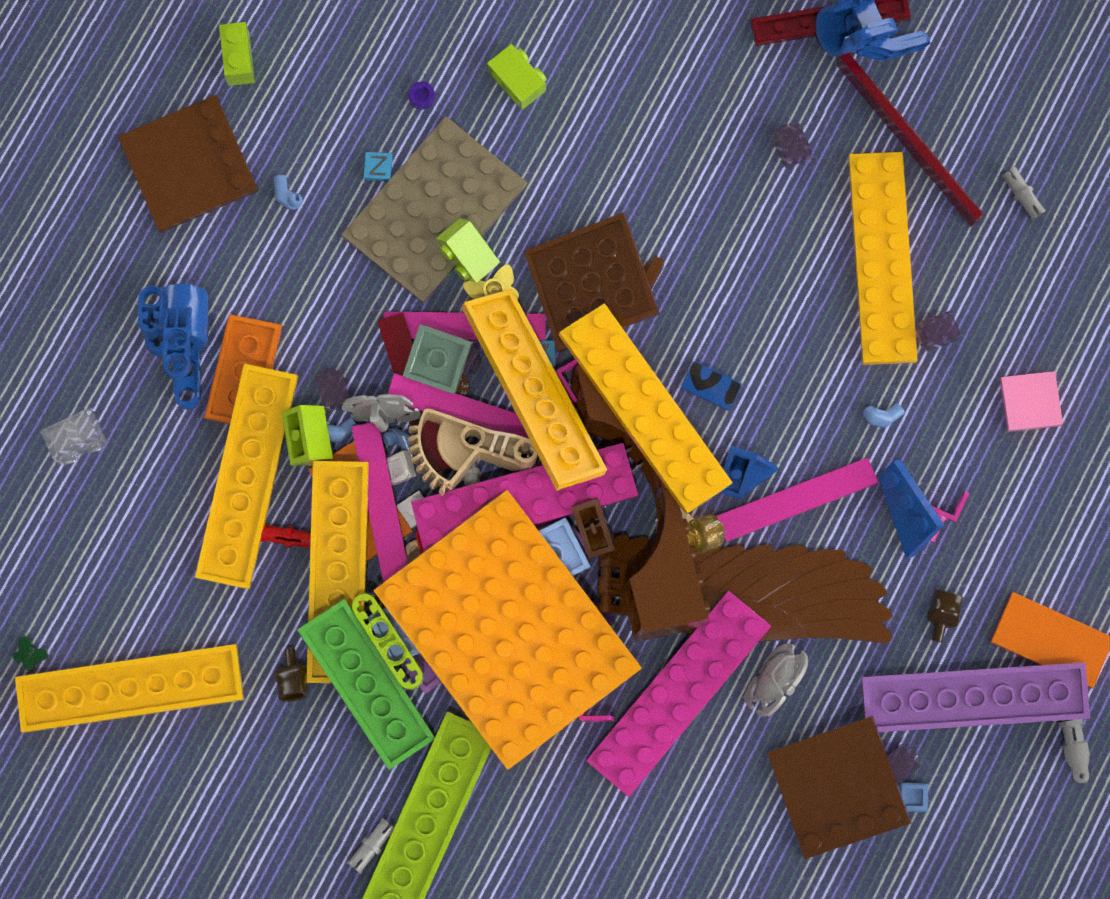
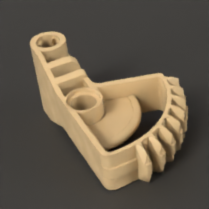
M425 409L419 424L409 427V433L412 436L408 437V443L413 445L409 447V454L415 455L411 458L412 464H419L416 467L417 474L426 472L422 477L423 482H428L432 479L430 489L434 490L440 486L439 495L441 496L446 491L454 490L477 460L511 470L513 473L534 468L536 465L538 454L530 439L516 434L490 430L432 409ZM427 420L440 424L437 434L438 451L445 463L458 471L451 480H446L440 476L425 458L421 446V433ZM469 436H475L480 442L476 445H470L465 439Z

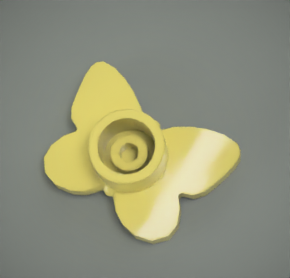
M508 264L501 267L494 277L486 282L482 280L477 283L467 281L463 284L464 290L473 300L512 289L517 300L519 298L518 291L511 287L514 282L512 268Z

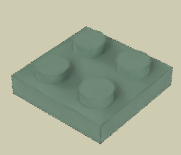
M420 324L403 377L456 394L473 342Z

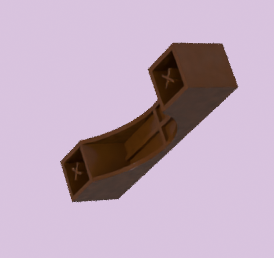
M576 366L570 379L572 392L577 398V412L588 434L603 438L614 445L624 443L625 450L632 447L627 452V455L633 459L637 466L644 462L640 469L649 483L655 500L657 529L651 554L644 567L631 577L621 589L634 642L695 630L708 620L707 615H710V607L707 599L702 597L700 588H703L701 573L696 572L695 569L696 552L694 546L689 545L687 535L690 533L688 521L686 518H682L681 507L581 366Z

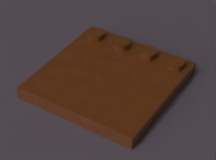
M216 95L118 136L160 233L258 192V188Z
M624 212L524 251L558 352L568 350L559 337V332L604 303L622 328L660 315Z
M873 716L767 752L804 859L912 823Z

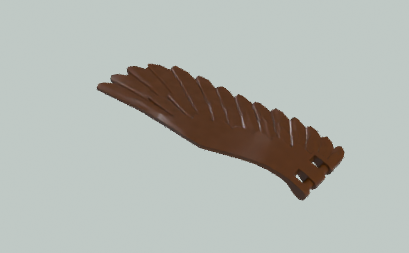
M610 533L615 550L599 555L598 568H601V577H598V595H601V604L598 605V610L601 614L628 616L621 589L631 577L644 567L651 554L654 541L650 542V539L647 537L630 540L626 534L613 538V534ZM688 540L689 545H693L696 552L694 565L696 572L701 573L703 588L700 589L703 599H707L710 612L725 594L730 591L771 625L759 642L834 638L889 644L892 639L890 631L881 624L882 622H888L893 617L892 612L877 601L887 594L884 585L869 578L873 570L871 567L863 562L845 559V552L843 550L821 549L807 552L806 546L791 545L775 551L772 546L759 545L745 551V547L740 545L721 548L717 543H709L696 546L694 540ZM612 569L619 570V578L612 577ZM612 596L619 597V606L612 605ZM695 630L686 631L684 633L692 635Z

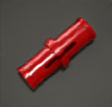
M265 524L261 534V542L284 544L285 548L297 546L310 549L311 532L295 530L293 526L282 528Z

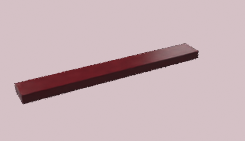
M851 54L842 55L837 64L841 72L971 227L978 223L983 216V212Z

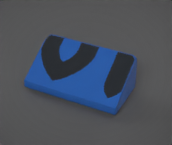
M693 361L681 389L730 411L742 387V383Z

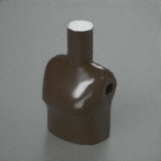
M935 590L933 602L927 613L928 621L935 624L932 641L942 643L946 628L957 627L963 596Z
M287 648L284 650L285 665L275 671V678L278 685V699L283 702H292L307 697V668L303 663H296L295 649Z

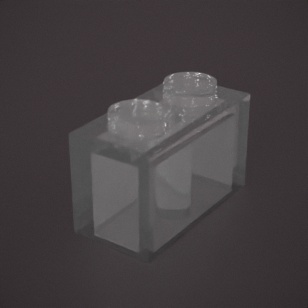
M91 408L85 409L40 431L53 460L57 464L63 463V465L78 460V455L87 451L88 453H93L102 449L103 444L108 442L97 415Z

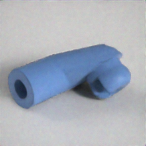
M285 175L274 176L276 201L287 209H298L303 202L302 196L299 193L295 194L288 190L287 177Z
M898 403L894 404L887 411L875 409L874 406H868L863 411V417L867 423L882 428L888 427L905 414V411Z
M350 417L340 426L327 424L330 442L340 443L353 433L352 426H357V424Z
M390 428L388 432L382 435L383 442L387 446L396 444L401 447L402 451L409 450V447L413 446L408 443L410 435L397 428Z

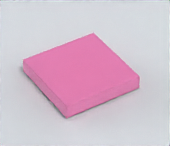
M1055 371L1000 378L1007 432L1063 425Z

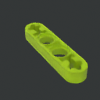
M369 594L358 595L352 603V609L357 619L400 685L408 690L418 688L422 684L423 673L378 602ZM361 600L372 602L369 608L374 616L377 612L381 614L380 617L372 619L368 625L364 622L370 619L364 611L360 613L358 611L361 607L359 603ZM383 622L387 625L388 633L385 637L377 638L373 635L372 628L376 623ZM397 645L402 648L403 656L399 661H391L388 658L387 652L391 646ZM408 658L411 663L406 664L411 672L417 671L418 673L415 676L416 682L414 684L409 681L406 683L403 681L406 674L402 668L398 672L395 670V667L402 665Z

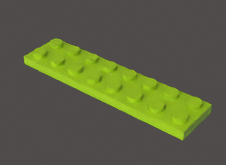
M446 712L362 899H425L492 749L472 722Z

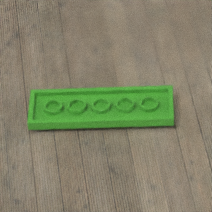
M342 599L297 629L388 770L435 739L345 599Z

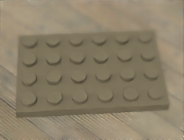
M445 117L341 235L348 243L424 304L456 268L452 260H447L439 250L441 245L436 238L459 218L469 220L481 237H483L525 189L527 182L448 117Z

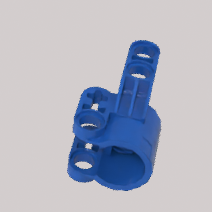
M835 0L836 4L822 8L817 14L816 34L818 41L825 52L835 57L856 51V54L859 56L885 61L917 52L931 43L927 33L923 31L890 39L889 37L898 32L897 26L893 18L882 20L875 5V0Z
M172 284L163 288L147 286L141 290L138 298V324L142 334L145 336L147 349L154 356H163L165 373L169 378L174 379V397L177 405L185 410L193 409L200 401V350L208 344V293L205 289L191 284ZM155 294L160 297L159 301L154 305L145 303V299L149 295ZM152 316H154L156 323L151 321ZM161 336L162 342H160V346L155 347L154 343H156L157 337ZM173 362L174 372L169 370V367ZM190 366L195 369L194 373L186 377L190 371ZM190 390L194 392L193 399L187 402L180 400L181 393Z

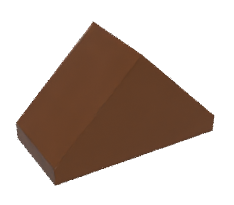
M595 498L571 506L588 558L615 550L599 499Z

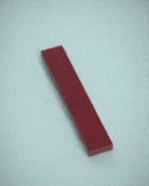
M875 0V5L882 20L893 18L894 22L897 23L911 19L908 0ZM826 6L752 18L750 24L755 47L817 36V14Z
M400 313L377 322L393 373L403 376L413 343L404 314ZM420 419L409 421L410 426L418 425ZM427 420L421 433V446L425 458L437 473L451 469L438 451L437 434L439 425Z

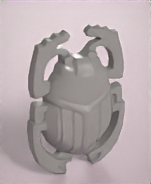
M402 395L355 396L346 399L342 405L343 411H349L354 414H351L350 418L362 424L372 422L381 432L386 431L389 423H394L395 419L398 422L420 419V411L417 408L413 411L408 409L406 405L412 407L413 403Z
M788 643L777 647L763 662V666L758 672L760 678L755 676L750 682L743 698L749 709L754 708L752 702L761 701L763 710L758 709L756 711L757 715L770 717L785 701L786 696L783 694L792 695L795 687L804 676L808 667V656L804 651H801L800 655H794L795 645ZM776 700L771 706L767 707L769 703Z

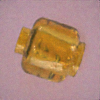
M706 514L688 522L690 533L687 535L689 545L694 546L695 552L704 553L723 544L725 527L716 516Z

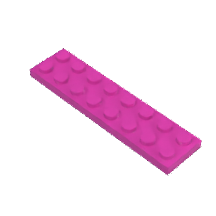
M624 443L597 450L607 468L605 475L557 491L544 466L541 465L447 491L443 496L436 494L411 501L424 552L506 490L510 492L534 526L574 515L571 506L598 498L601 507L638 497Z
M728 591L710 612L708 620L694 631L586 761L630 797L770 629L771 625Z

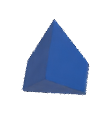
M731 446L723 470L733 483L720 493L742 500L744 495L780 468L756 453Z

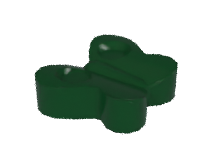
M24 636L20 638L18 652H15L12 658L16 662H22L26 670L32 671L36 663L43 662L48 658V652L44 649H35L31 639Z

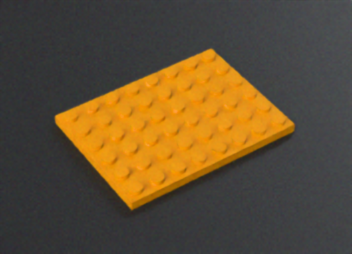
M508 490L373 590L507 770L642 669Z

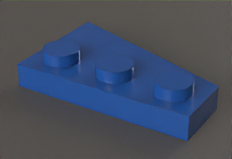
M895 460L882 472L878 479L907 559L914 557L944 526V523L902 461Z

